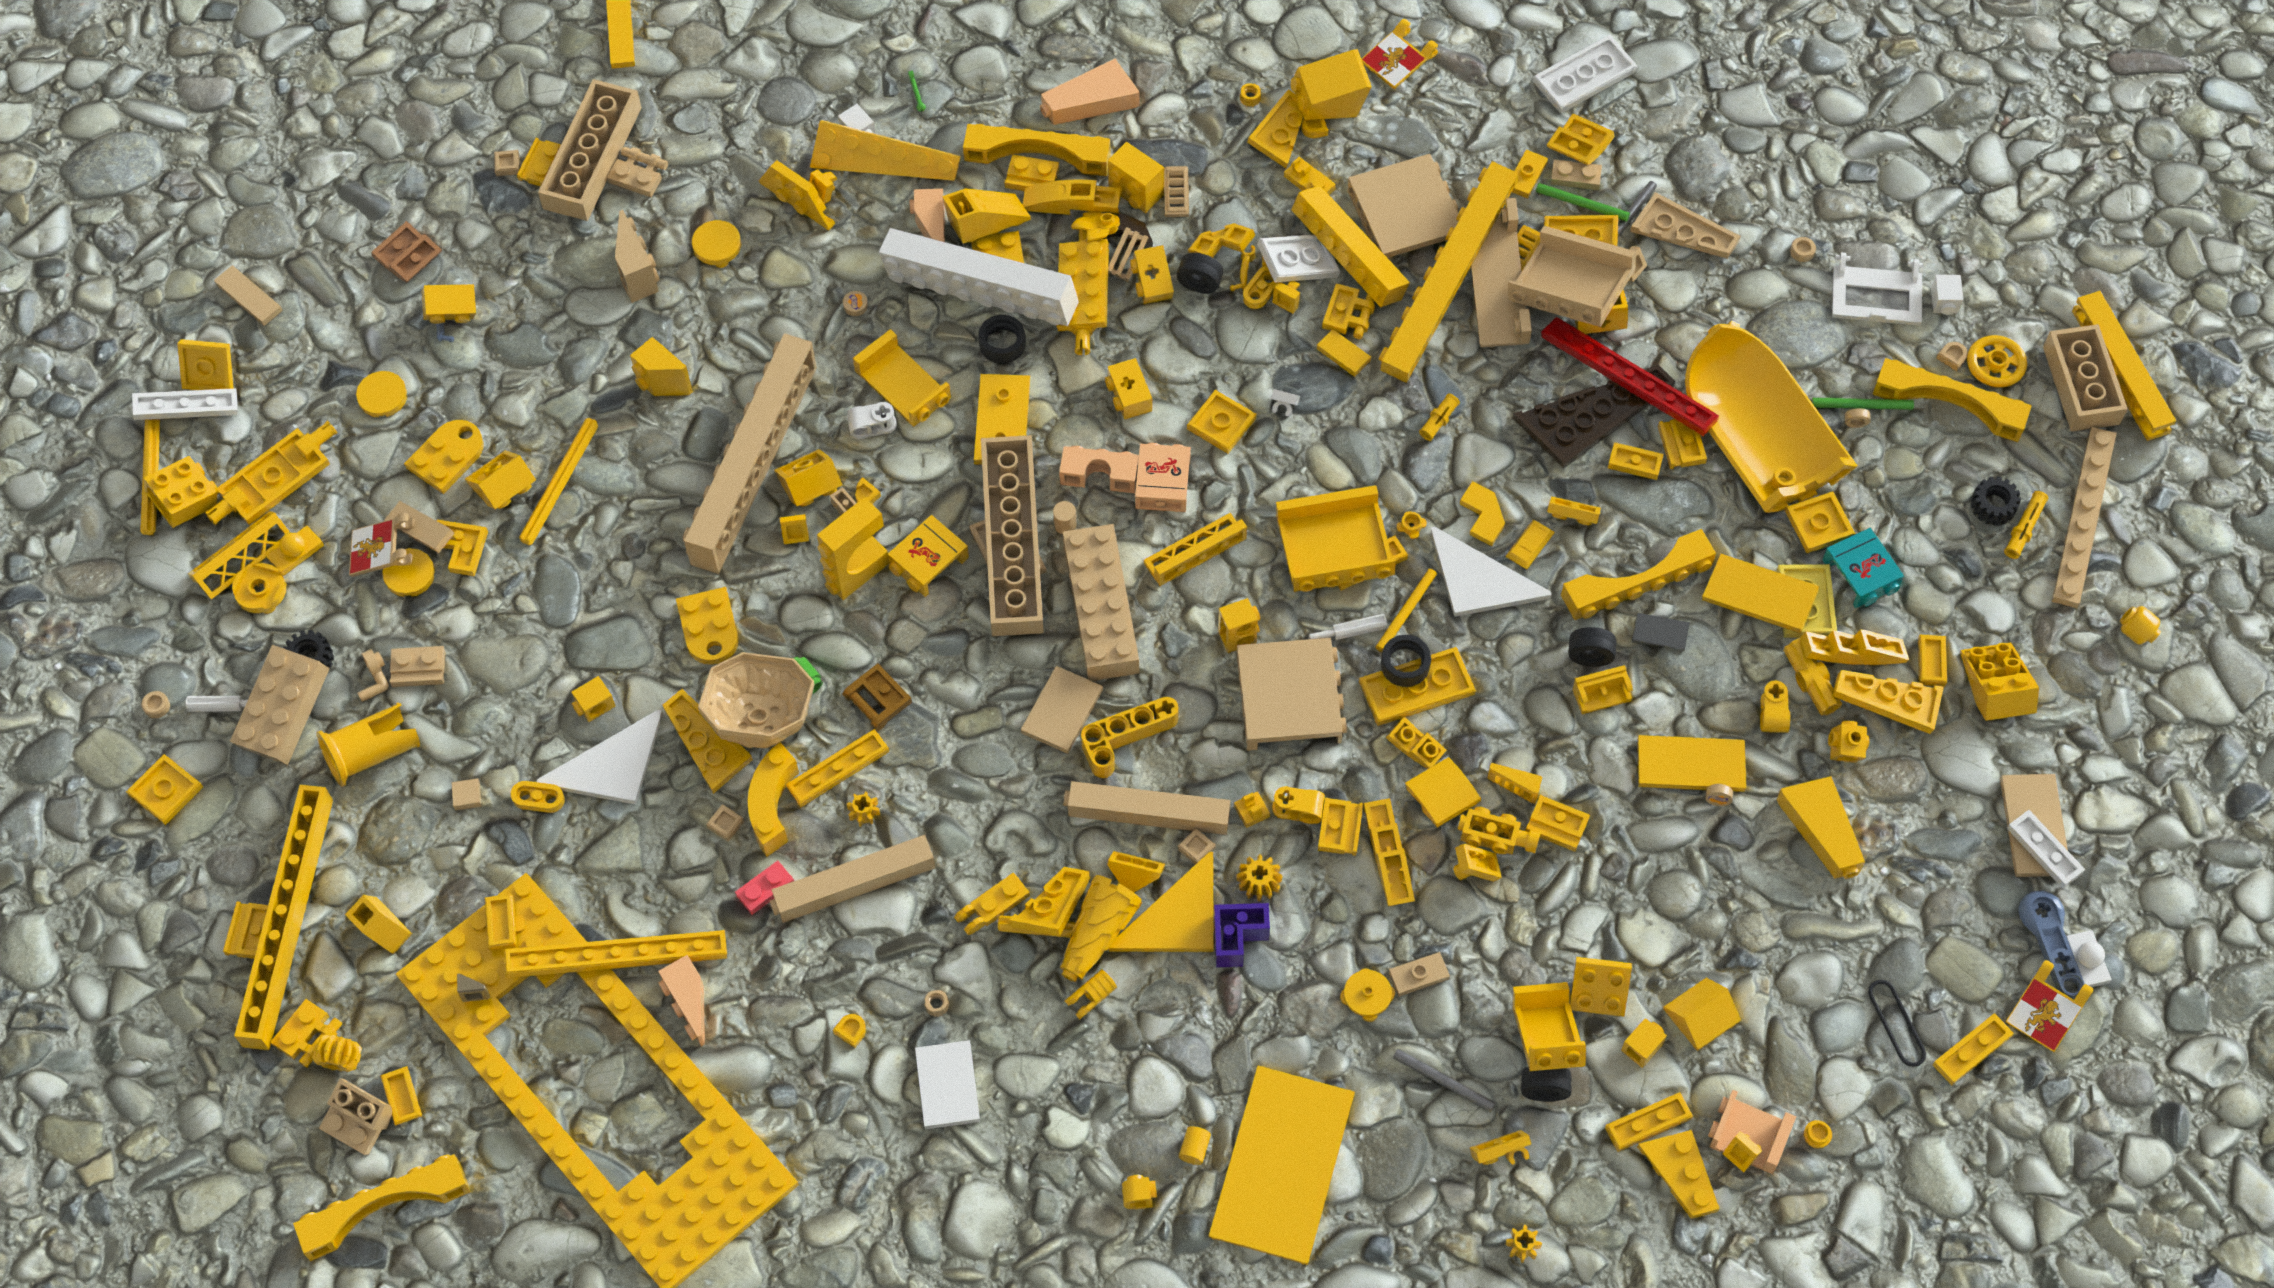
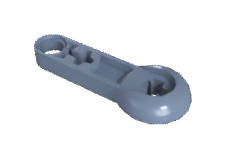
M2044 890L2033 891L2025 895L2020 901L2018 908L2019 917L2023 924L2036 936L2044 959L2053 963L2054 968L2050 974L2056 989L2074 1000L2081 987L2085 984L2063 930L2064 906L2060 899L2050 892ZM2038 908H2042L2041 911L2046 910L2047 914L2045 917H2041L2042 914L2039 916L2036 914ZM2058 957L2061 961L2066 960L2067 963L2065 964L2064 969L2061 963L2056 964L2055 961ZM2064 982H2074L2078 987V992L2070 993L2066 991Z

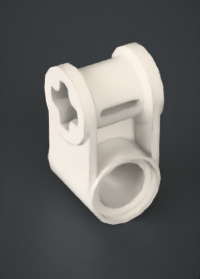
M887 402L857 406L847 411L850 436L853 439L860 440L871 436L889 434L897 426L894 409Z

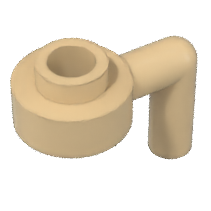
M372 649L361 654L376 684L357 693L361 702L387 691L389 688V684L381 667L385 666V663L380 653H373Z

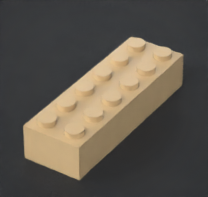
M595 79L592 80L538 191L544 210L585 221L589 220L607 182V176L618 159L642 108L637 90Z
M1114 524L1063 531L1065 557L1088 680L1096 681L1140 674L1138 650Z

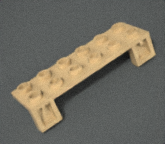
M1506 198L1505 208H1501V213L1471 265L1480 347L1530 343L1532 329L1529 309H1526V305L1508 300L1509 280L1516 282L1522 272L1517 237L1519 219L1516 198Z

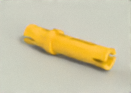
M2034 491L2018 525L2013 527L2011 531L2012 537L2004 549V554L2009 558L2018 559L2025 544L2031 540V532L2049 499L2044 492Z

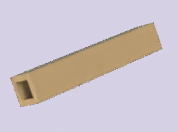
M1071 781L1070 791L1065 790L1063 806L1068 807V816L1188 831H1193L1196 828L1200 832L1227 835L1231 800Z
M925 835L771 889L774 899L769 901L774 915L780 914L784 923L935 869L934 857Z

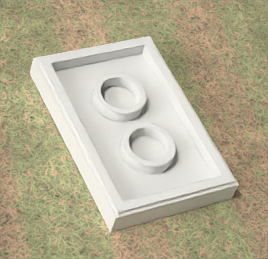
M1315 235L1260 238L1257 243L1274 282L1338 278L1341 273L1333 255Z
M970 1040L915 1048L924 1128L933 1129L980 1122Z

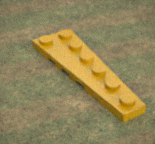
M821 120L819 122L810 168L954 181L956 180L961 156Z

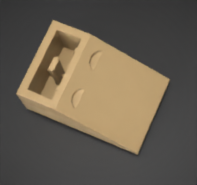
M621 210L619 211L615 260L622 285L633 303L659 292L657 282L660 279L651 253L647 254L645 251L647 247L642 236H637L635 232L637 228L632 217L627 218L624 211Z

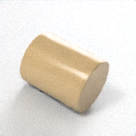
M1068 501L1057 503L1053 509L1054 528L1058 533L1063 534V531L1075 530L1077 526L1075 506Z

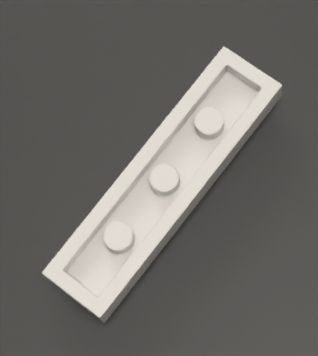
M236 389L132 393L134 420L238 415Z

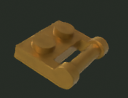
M878 663L850 684L842 693L848 701H852L864 713L876 731L884 728L889 720L912 703V698ZM864 689L884 711L878 714L859 692Z

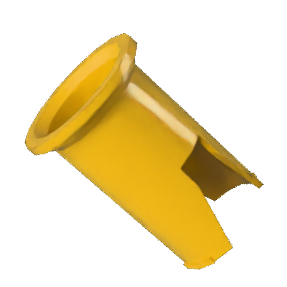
M398 702L394 706L329 734L324 733L322 730L316 732L323 757L340 787L346 785L348 777L415 747H420L419 737L415 728L392 731L404 721L400 710L401 703Z

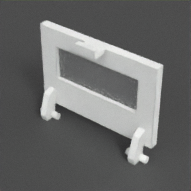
M1843 252L1840 255H1835V260L1840 261L1839 266L1834 265L1832 318L1921 326L1922 273H1919V268H1923V263H1919V259L1908 262L1907 266L1912 267V272L1848 267L1846 266V261H1850V256H1846V253Z

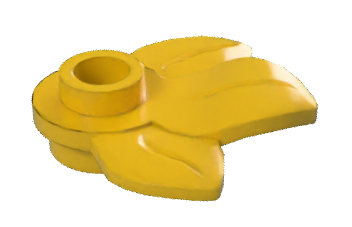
M1088 211L1083 213V217L1076 219L1072 223L1071 229L1087 231V242L1096 241L1117 232L1120 219L1112 213Z

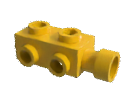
M1475 807L1474 810L1468 809L1467 816L1462 814L1458 825V830L1462 831L1460 841H1464L1473 847L1482 846L1490 848L1498 854L1508 853L1513 855L1515 846L1523 847L1525 851L1535 854L1541 834L1530 830V833L1519 830L1521 822H1517L1513 815L1501 814L1500 817L1491 815L1490 811L1484 807Z

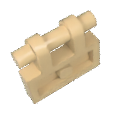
M623 147L621 156L628 159L626 162L619 159L616 160L607 176L608 183L652 198L662 180L661 174L656 171L658 168L666 170L668 161L661 159L660 156L655 154L648 155L642 153L641 149L635 147L632 149ZM642 162L648 165L646 168L637 166V163Z

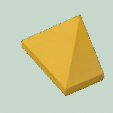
M1113 851L1107 864L1118 882L1132 892H1136L1159 879L1165 868V863Z

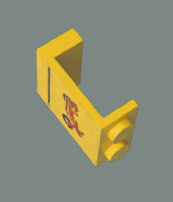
M931 515L888 553V567L895 576H902L914 592L917 593L919 591L926 597L929 594L928 584L955 559L963 564L969 558L968 545Z

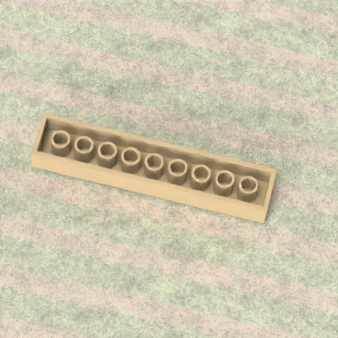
M784 333L781 341L776 342L773 349V357L770 362L768 361L765 364L764 376L761 382H757L755 385L754 397L751 403L748 402L746 404L741 423H737L735 426L734 438L731 444L728 443L725 447L724 459L721 465L718 464L714 470V479L711 486L708 485L705 488L704 500L701 506H697L694 511V521L691 527L686 528L684 532L683 542L685 543L690 565L716 574L720 573L817 369L811 341Z

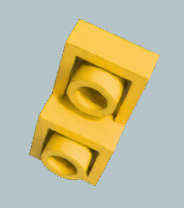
M1405 717L1385 737L1400 751L1427 769L1434 766L1447 751L1428 732L1423 734Z

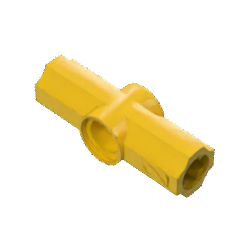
M1800 638L1785 646L1783 651L1795 670V678L1799 688L1805 693L1808 692L1820 715L1827 716L1841 708V700L1832 696L1834 688L1830 683V675L1824 663L1806 658Z

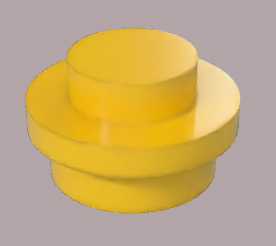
M1815 1120L1806 1125L1803 1136L1808 1145L1820 1149L1830 1143L1832 1131L1825 1122Z

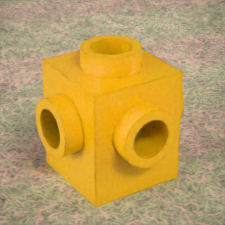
M1842 721L1840 725L1832 728L1828 736V744L1831 746L1830 760L1856 763L1865 759L1866 750L1869 746L1867 727L1857 726L1855 721Z

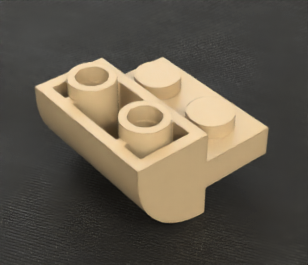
M339 1079L327 1102L330 1108L319 1129L358 1152L369 1155L381 1130L387 1129L390 1123L392 1107L347 1080Z

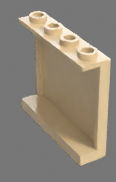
M1430 154L1348 177L1347 192L1368 238L1390 261L1392 256L1446 241L1445 238L1451 226L1455 228L1459 222L1456 220L1458 215L1457 203L1454 199L1451 200L1449 186L1440 176L1439 164L1433 161Z
M1543 226L1540 231L1539 246L1516 282L1512 280L1508 282V300L1601 327L1635 271L1636 251Z
M1331 638L1237 645V665L1247 751L1258 750V743L1325 737H1337V743L1342 742V733H1347L1346 718H1341L1340 710L1344 709L1343 694H1338L1337 686H1341L1340 671H1335L1334 663H1338L1337 647H1332Z

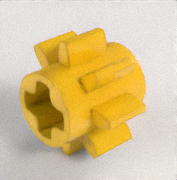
M866 791L864 795L857 796L853 794V802L846 804L847 810L851 811L848 814L849 820L853 821L856 819L860 827L865 823L873 824L874 815H880V810L876 807L878 805L877 797L871 799Z
M1526 1225L1520 1231L1513 1228L1511 1236L1514 1239H1507L1505 1243L1506 1246L1512 1247L1509 1255L1510 1258L1517 1256L1520 1258L1521 1263L1529 1256L1535 1260L1537 1253L1534 1249H1541L1542 1242L1536 1241L1538 1231L1531 1232L1527 1230ZM1520 1240H1525L1527 1248H1522Z

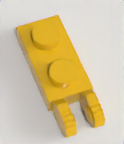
M1013 872L970 902V905L963 907L956 913L954 918L960 923L976 913L978 918L974 919L964 928L967 935H971L985 925L987 927L996 921L999 916L1004 915L1030 896V892Z

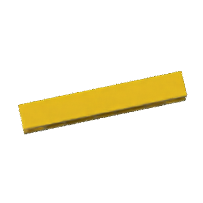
M2101 291L2078 297L2076 301L2078 305L2073 307L2072 313L2081 327L2099 324L2126 406L2146 440L2149 441L2170 434L2172 430L2170 426L2175 425L2176 419Z

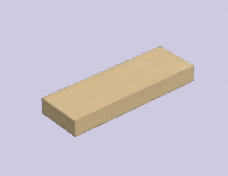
M233 265L214 280L216 286L263 326L283 311L278 303Z
M401 501L397 503L384 520L393 519L402 512L407 513L408 519L414 518V527L412 529L397 530L437 553L443 549L454 535L450 528Z

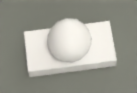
M2093 930L2066 936L2084 984L2090 987L2109 984L2112 979L2104 961L2105 950L2097 943Z

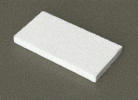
M1608 35L1533 76V82L1561 114L1636 73L1638 66L1613 37Z

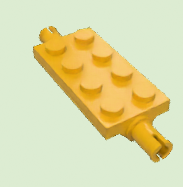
M1079 230L1078 242L1059 243L1058 272L1071 276L1079 303L1069 325L1059 324L1056 327L1058 331H1070L1076 336L1075 353L1077 355H1083V349H1085V355L1090 354V336L1093 334V331L1097 328L1107 327L1109 243L1107 239L1087 242V231Z
M326 421L311 434H303L298 428L217 487L223 500L206 511V516L216 525L233 511L234 513L237 512L248 525L252 524L330 465L329 460L319 449H321L320 445L337 434L336 429L332 424L329 425V421Z

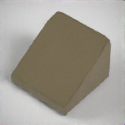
M457 974V992L463 1002L490 999V994L484 984L462 974Z

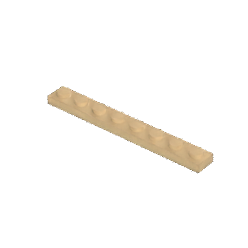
M2091 427L2052 597V602L2073 608H2078L2080 604L2117 433Z

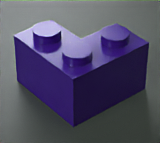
M1269 903L1214 905L1216 968L1243 967V941H1269Z

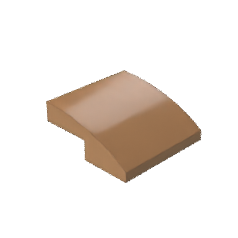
M406 221L375 248L371 254L391 273L408 283L442 252V249L426 234L421 235Z

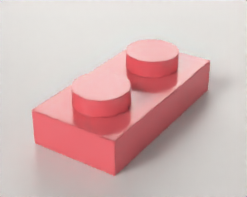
M777 860L735 891V895L750 914L753 915L770 902L769 900L774 899L771 889L794 882V879Z

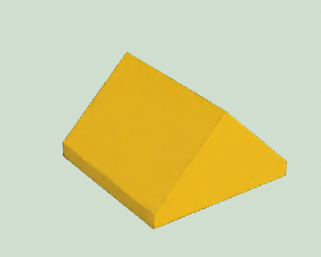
M1707 977L1663 1007V1010L1696 1051H1699L1741 1021L1729 990Z

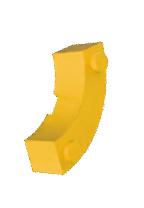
M781 742L775 745L761 760L753 774L748 791L750 822L756 841L766 857L788 842L785 828L778 819V801L786 788V784L799 774L795 758Z

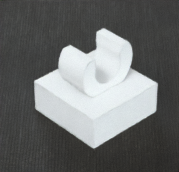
M1273 389L1271 399L1277 400L1273 405V412L1277 413L1279 406L1285 405L1287 407L1285 416H1290L1293 411L1291 404L1298 406L1300 396Z

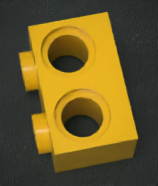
M1248 598L1219 608L1218 633L1227 653L1236 651L1237 645L1257 643V633L1260 632L1258 625L1260 615L1257 607L1251 606Z

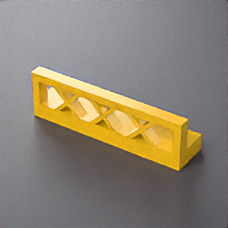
M269 511L191 570L188 576L212 600L233 583L241 570L244 568L248 570L254 567L253 564L260 563L266 558V555L279 546L280 539L276 542L267 541L270 528L277 525L284 535L290 531L275 512ZM263 534V540H257ZM252 542L262 543L261 554L257 557L246 556L247 547ZM266 544H273L266 549ZM242 551V556L236 555ZM231 558L241 559L240 570L236 573L226 572L227 561ZM246 559H247V560H252V561H250L248 564L245 565ZM222 566V571H221V572H220V571H215V570H217L219 567ZM210 574H220V585L211 591L203 580ZM225 575L231 576L225 581Z
M1228 513L1144 559V565L1158 585L1162 586L1246 540L1247 526L1242 519L1236 521L1232 514ZM1229 522L1230 526L1219 531V527ZM1203 536L1208 537V538H1206V539L1200 541L1199 543H1197V541H1198L1199 538H1201V537H1203ZM1181 548L1186 549L1180 552L1179 554L1175 555L1177 550ZM1159 560H1163V561H1164V562L1158 564V565L1155 566V567H1154V565H1153V563H1155V562H1157V561H1159Z

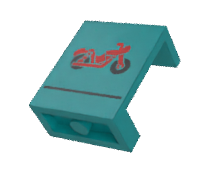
M1871 527L1827 547L1822 559L1824 564H1830V567L1836 564L1855 592L1856 598L1853 602L1855 609L1862 605L1869 606L1885 594L1887 596L1893 595L1900 589L1904 578L1903 573Z

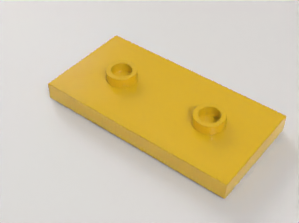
M980 375L974 465H982L981 438L1027 435L1031 381L1029 375Z

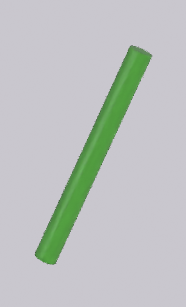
M1541 183L1536 188L1537 193L1604 215H1618V219L1626 222L1630 216V212Z
M1812 398L1811 401L1815 408L1914 409V400Z

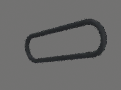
M1874 981L1869 986L1868 994L1899 1058L1907 1066L1915 1067L1921 1065L1926 1059L1925 1048L1895 988L1888 981ZM1885 984L1890 988L1921 1049L1922 1058L1918 1062L1912 1063L1904 1058L1873 996L1872 991L1875 985Z

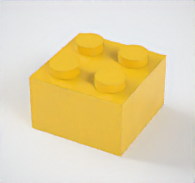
M1125 142L1108 159V187L1121 188V197L1128 201L1133 208L1140 209L1146 214L1164 196V167L1128 142Z

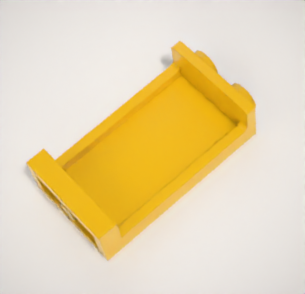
M1568 982L1513 987V1012L1529 1070L1539 1071L1586 1066V1045L1584 1041L1580 1040L1571 1010Z

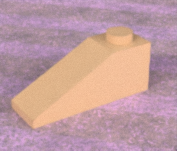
M943 188L914 190V199H910L909 204L910 214H915L916 225L924 237L945 242Z

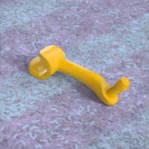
M1251 245L1250 253L1241 252L1240 284L1229 286L1230 291L1240 288L1244 290L1247 286L1249 262L1255 259L1254 245Z

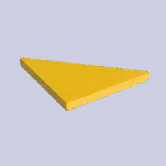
M1213 852L1205 855L1118 935L1109 947V952H1213Z

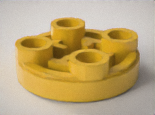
M713 220L702 224L696 229L692 237L695 257L703 263L715 265L718 268L726 267L738 255L742 245L737 228L731 223L722 220Z

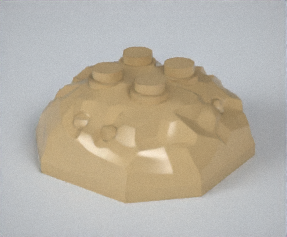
M742 652L711 667L698 710L721 739L738 743L748 748H769L784 741L788 736L793 735L802 728L808 715L809 702L815 686L814 680L793 658Z

